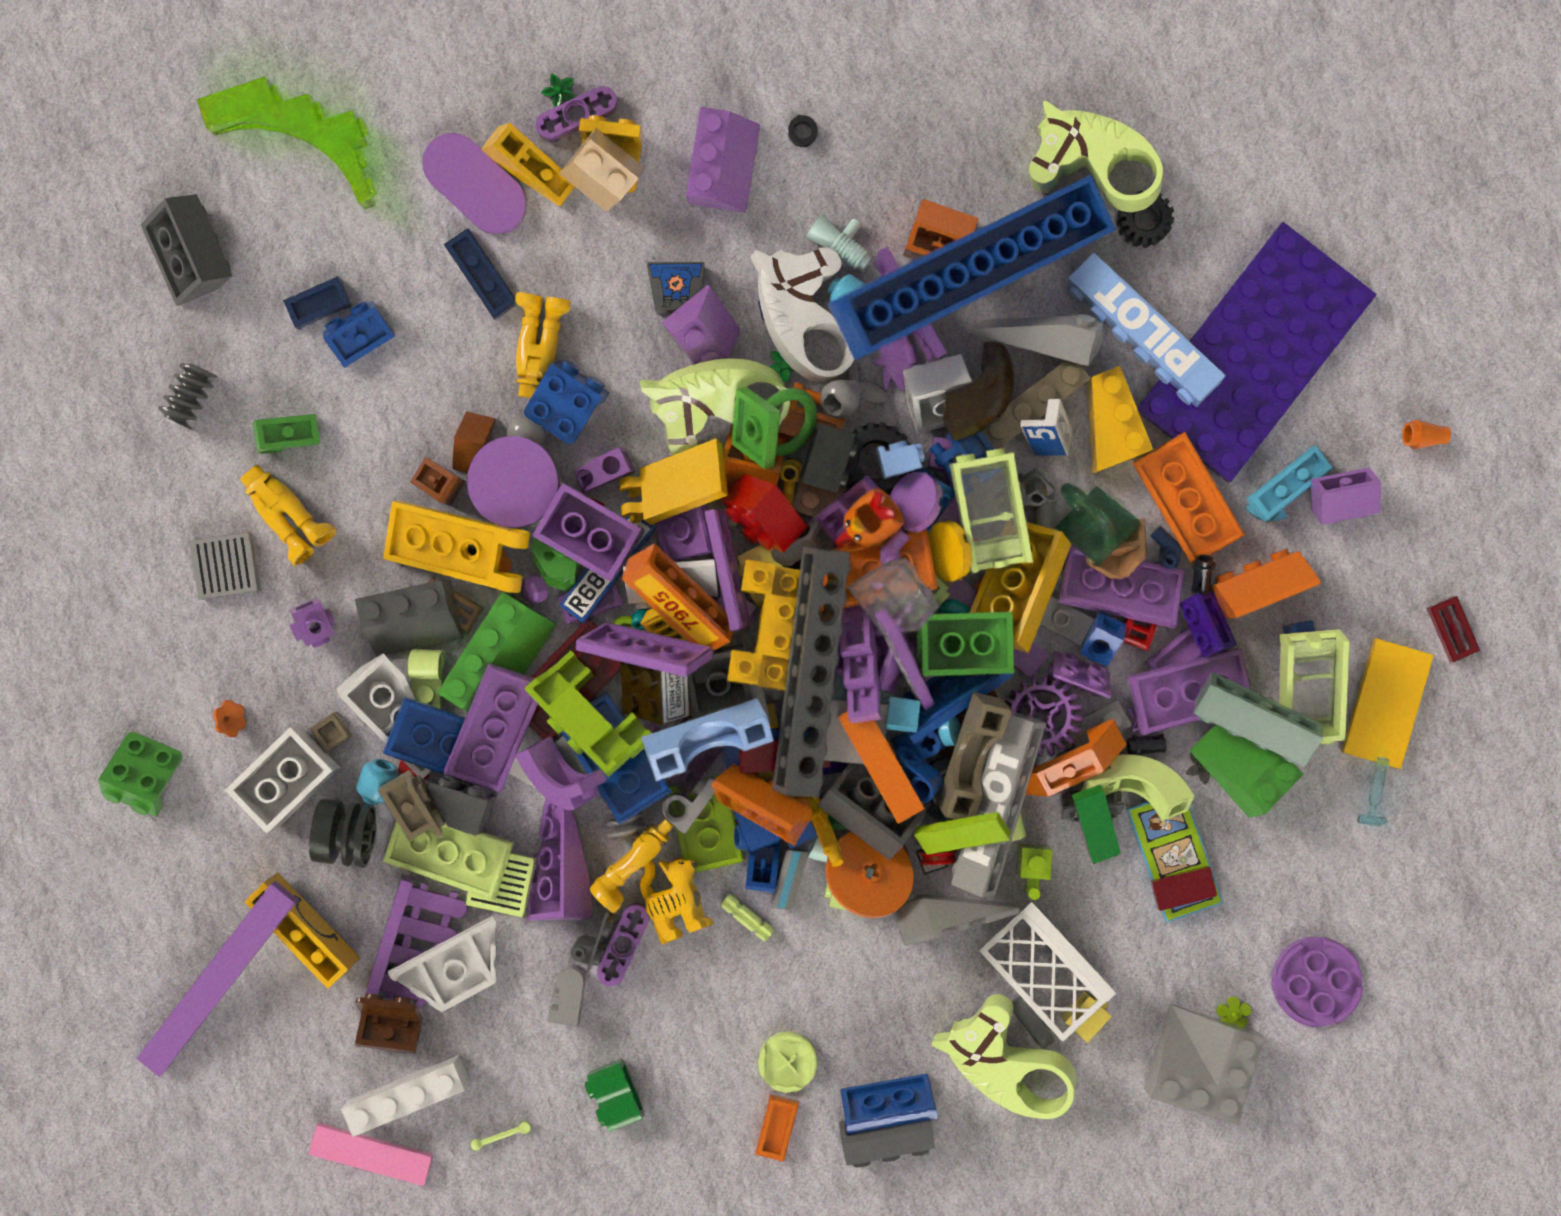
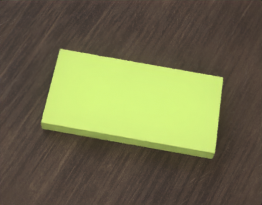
M395 822L383 862L490 900L496 899L514 842L486 832L474 836L447 827L446 823L442 826L444 836L437 838L433 830L429 829L409 841L398 822Z

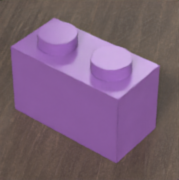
M1370 467L1311 479V510L1321 525L1327 523L1334 524L1342 520L1363 518L1371 514L1380 513L1381 482Z

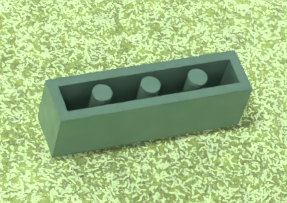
M1211 672L1195 699L1194 714L1202 721L1209 724L1215 723L1225 728L1233 736H1242L1252 741L1260 749H1269L1280 754L1289 763H1298L1306 766L1323 739V724L1214 672Z

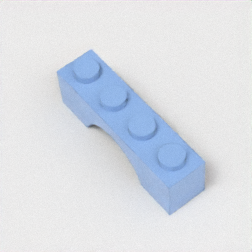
M758 698L641 737L656 781L686 771L688 763L697 754L717 746H734L746 751L773 741L767 716Z

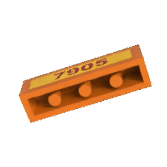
M656 544L649 546L628 559L622 580L689 642L709 646L713 650L731 642L734 630L730 631L726 611Z

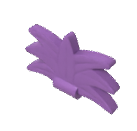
M907 335L878 349L882 356L873 361L874 365L884 367L883 385L885 391H888L890 380L892 379L895 385L904 392L903 370L914 367V364L919 363L915 345L910 346Z

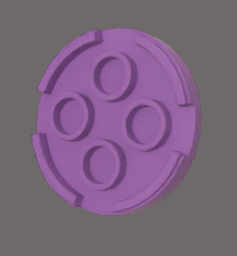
M506 436L489 442L475 455L469 467L467 486L473 505L486 519L504 527H522L532 524L544 516L559 490V477L553 458L541 445L527 438Z
M1319 936L1302 938L1284 949L1276 960L1272 972L1274 997L1280 1008L1300 1024L1309 1027L1338 1024L1353 1013L1361 1000L1363 987L1360 964L1349 949L1335 940Z

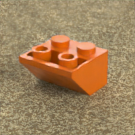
M922 199L903 256L917 260L974 232L979 218Z

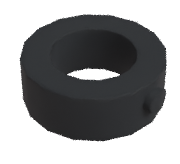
M797 115L790 122L788 136L794 145L808 147L816 140L818 133L817 125L811 117ZM797 125H808L811 129V135L805 139L798 138L794 133Z

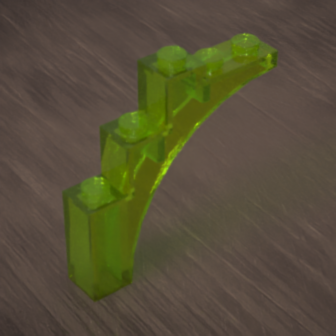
M265 76L196 99L205 127L214 135L237 130H266L284 133L303 140L325 153L339 167L349 181L358 203L364 209L376 206L373 196L377 195V191L372 179H367L364 168L368 167L364 153L362 150H358L368 146L365 136L370 134L364 118L359 119L353 110L325 119L326 114L321 102H316L309 93L283 101L278 86L276 84L272 85Z

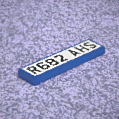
M630 516L626 517L625 519L630 521ZM644 519L639 523H635V525L644 529L645 532L630 557L640 552L656 530L653 525L648 524ZM623 567L612 582L587 568L559 606L585 624L621 577Z

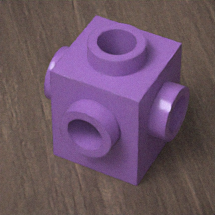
M317 598L289 610L294 621L289 626L296 641L303 640L306 646L312 645L315 648L330 641L329 637L335 635L332 626L336 625V621L330 609L324 610ZM317 622L314 627L309 628L311 623Z

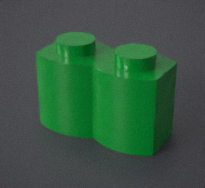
M623 1058L588 1073V1081H585V1088L590 1099L595 1098L599 1109H596V1115L602 1127L606 1126L608 1131L612 1132L643 1119L645 1115L644 1109Z

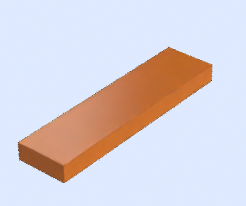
M848 711L837 716L897 823L899 824L924 810L925 808L875 720L851 723L848 719Z

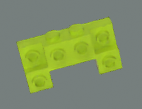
M570 651L552 668L535 678L524 689L548 714L550 718L546 722L557 734L563 731L570 738L567 744L578 755L584 752L610 777L630 757L633 759L644 749L641 737L653 733L649 729L647 730L633 713L614 729L578 692L594 675Z

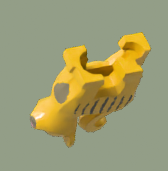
M676 857L669 863L664 860L659 862L660 867L673 885V888L659 892L653 891L650 886L655 877L654 862L651 860L643 866L645 873L640 881V889L645 899L646 913L654 922V928L661 945L683 936L681 929L677 928L674 923V918L679 915L682 916L689 933L714 924L712 918L705 917L702 909L701 894L693 881L696 863L693 860Z

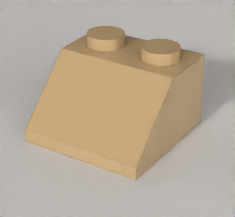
M595 128L559 174L607 212L625 196L639 179L643 166Z

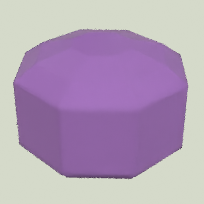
M533 574L522 580L521 593L528 603L535 605L547 599L548 587L543 578Z

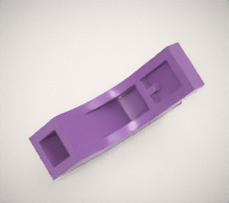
M552 737L540 740L515 754L520 766L535 788L551 803L565 810H576L597 797V792L599 791L597 786L607 780L601 769L589 774H581L572 769L563 759Z

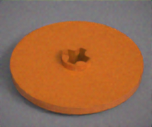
M849 832L841 837L838 843L841 846L840 854L843 863L833 867L829 857H827L825 869L827 883L835 899L851 913L865 918H881L897 911L909 898L914 882L912 864L904 848L902 847L889 861L854 833ZM869 867L874 870L871 879L866 877V870Z

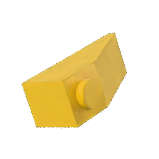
M510 122L498 126L481 148L502 169L557 206L563 204L575 187L559 174L562 169Z

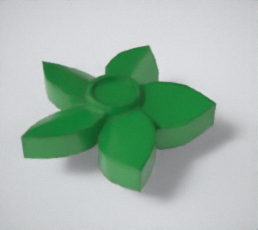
M551 73L550 84L552 87L545 88L541 94L546 97H553L554 107L561 105L563 99L565 101L572 100L575 96L570 89L573 86L574 78L568 77L561 81L558 76Z
M770 351L771 359L774 361L770 368L774 369L777 373L780 372L782 380L787 383L790 378V371H796L789 366L780 353Z

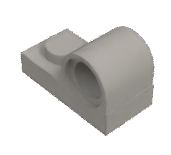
M711 776L708 781L702 778L692 792L697 796L695 800L683 793L671 794L662 806L664 817L685 834L713 796L714 792L711 784L716 778ZM679 800L684 803L686 811L683 815L676 816L670 811V803L672 801Z

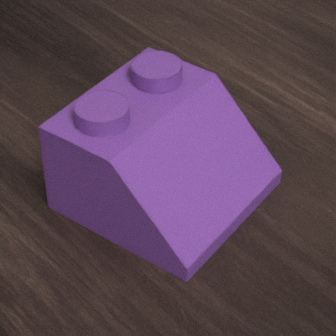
M709 285L661 322L692 365L710 360L729 359L740 332L739 326Z

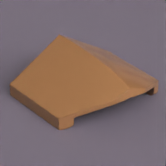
M1145 518L1086 527V563L1110 579H1122L1130 576L1147 557Z

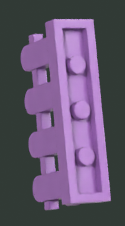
M402 875L365 994L378 995L380 990L387 992L385 998L393 1000L394 994L416 1000L415 1005L423 1008L424 1002H429L410 992V989L398 981L392 980L388 972L385 971L388 962L396 963L395 967L425 952L424 950L409 947L412 937L433 942V947L457 935V930L449 927L448 924L451 917H463L467 912V905H465L466 902L457 898L458 892L451 890L450 895L427 890L428 884L421 882L420 887L412 886L413 877ZM406 904L414 906L411 916L403 914ZM421 908L443 914L441 923L438 924L418 918ZM397 933L404 935L402 944L394 943Z

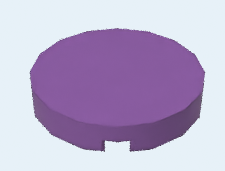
M922 472L907 474L897 482L891 491L890 497L897 504L904 517V524L900 529L910 533L912 531H923L938 516L941 509L939 502L940 498H942V489L939 482L932 476Z

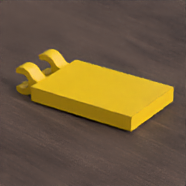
M713 439L640 468L639 477L627 476L619 480L621 492L628 490V497L630 498L637 497L642 493V502H628L621 506L622 517L630 516V522L633 524L639 523L644 519V521L651 525L728 496L722 443L717 439Z

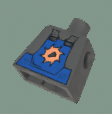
M647 262L657 315L670 316L703 289L706 272L705 262Z

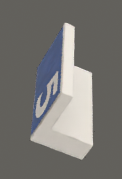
M1048 399L1045 420H1021L1020 426L1033 456H1069L1073 430L1061 400Z

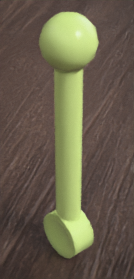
M522 1121L516 1128L482 1140L474 1139L471 1142V1148L474 1151H478L483 1145L519 1132L527 1134L530 1131L531 1125L528 1121Z

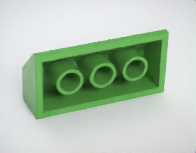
M502 591L437 694L468 712L488 662L525 675L557 623L512 594Z

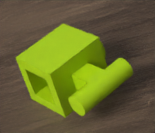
M1018 843L1016 874L1020 878H1026L1024 892L1030 899L1037 900L1040 897V879L1051 880L1053 850L1046 845Z

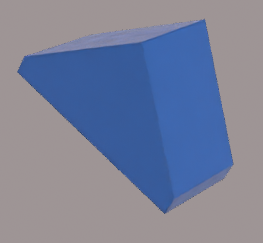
M781 841L777 845H769L753 852L749 851L745 889L775 893Z

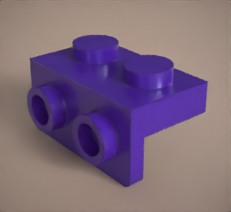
M1213 591L1205 595L1195 594L1180 603L1183 616L1188 622L1195 638V643L1200 649L1203 658L1237 646Z

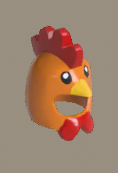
M878 487L874 488L860 497L845 514V531L835 540L836 545L840 549L854 542L867 546L883 542L903 526V514L886 492Z

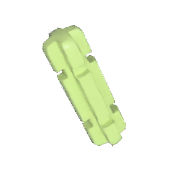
M729 894L723 900L721 907L729 914L733 913V917L751 932L754 930L756 932L755 935L762 941H766L772 935L773 927L766 921L763 923L760 916L744 903L741 905L739 903L740 900L734 895Z

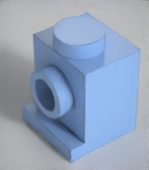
M901 441L889 445L890 451L885 452L884 446L876 449L884 479L919 470L922 467L920 462L925 461L920 443L907 445V441Z

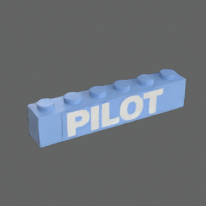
M1095 253L1068 278L1069 294L1079 303L1083 300L1091 308L1089 312L1097 321L1101 323L1105 321L1112 328L1111 333L1121 343L1126 341L1133 347V354L1144 364L1150 363L1156 369L1155 375L1165 384L1170 382L1178 390L1176 392L1178 397L1187 405L1192 403L1197 408L1226 377L1223 372Z

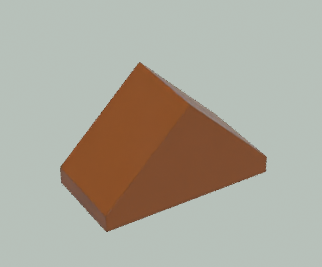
M466 411L454 436L452 469L468 473L475 455L491 441L496 418Z
M425 457L410 483L437 501L451 506L465 480Z

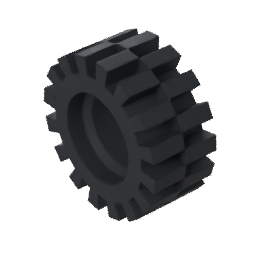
M1143 190L1138 191L1135 195L1142 193ZM1160 193L1156 201L1147 207L1156 216V224L1150 230L1140 229L1136 225L1134 220L1136 212L1119 210L1117 214L1119 219L1116 223L1117 226H1120L1118 231L1120 236L1124 234L1126 237L1124 241L1127 243L1133 242V246L1137 248L1140 245L1143 248H1148L1150 245L1154 246L1163 240L1171 231V225L1174 223L1175 218L1172 217L1174 212L1173 206L1170 208L1168 206L1170 202L1168 198L1163 200L1161 198L1163 194Z

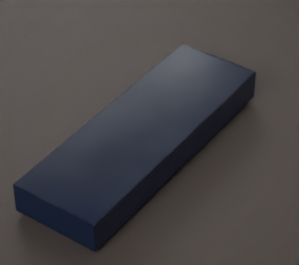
M469 228L443 244L494 320L517 305L515 296Z

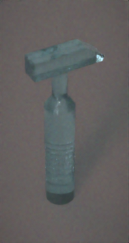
M1377 757L1368 799L1370 803L1369 814H1358L1357 821L1360 824L1381 826L1388 822L1385 817L1375 816L1376 807L1381 803L1389 765V759Z

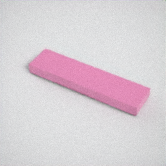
M322 1123L316 1125L309 1150V1155L421 1186H424L434 1155L362 1134L352 1137L350 1131Z

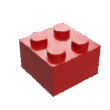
M743 474L727 491L728 496L720 498L726 507V515L735 523H739L743 528L741 531L742 535L752 544L760 543L768 550L773 548L784 553L808 528L776 484Z

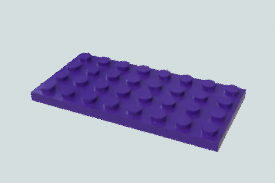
M1281 222L1189 340L1191 344L1226 375L1224 380L1196 408L1192 403L1190 405L1184 403L1176 394L1178 390L1170 382L1165 384L1159 379L1138 405L1137 410L1141 416L1171 439L1185 432L1204 465L1227 483H1230L1377 294L1285 222Z

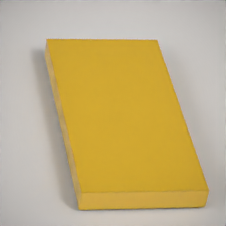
M1373 638L1342 745V753L1393 768H1402L1434 655Z

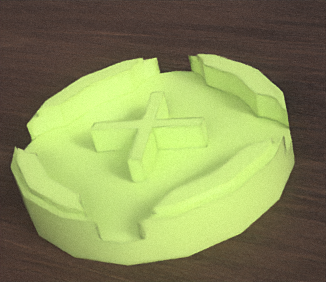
M791 1031L779 1032L768 1038L761 1047L758 1058L759 1071L762 1078L771 1088L784 1093L797 1092L803 1089L815 1077L818 1066L816 1050L812 1043L802 1034Z

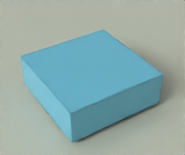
M890 697L886 729L917 733L920 701Z

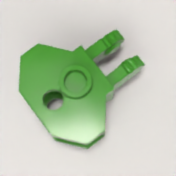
M534 537L531 548L533 553L532 561L545 583L564 592L571 589L576 584L578 569L583 567V565Z

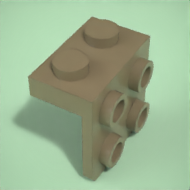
M411 770L380 786L378 792L409 841L429 829H432L436 837L440 838L444 836L442 826L445 825V822L435 801H429L428 788L420 775L414 777Z

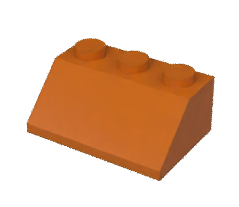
M1286 548L1270 554L1272 560L1261 564L1259 559L1243 565V572L1233 575V572L1229 571L1216 576L1217 582L1211 584L1210 587L1218 600L1225 618H1238L1320 585V579L1299 551L1289 552Z
M734 763L713 781L711 787L717 802L734 810L795 846L813 817L812 809L809 807L810 803L801 796H785L772 789L773 780L769 779L768 782H765L757 777L759 775L757 772L741 773L739 766Z

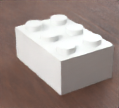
M300 725L292 726L230 784L225 791L268 834L277 830L341 767L325 753Z

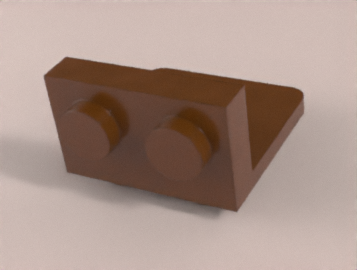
M369 993L365 994V997H356L355 1004L361 1013L355 1040L356 1047L416 1054L423 1018L417 1005L413 1004V1000L398 997L395 998V1001L383 1000V997L380 995Z

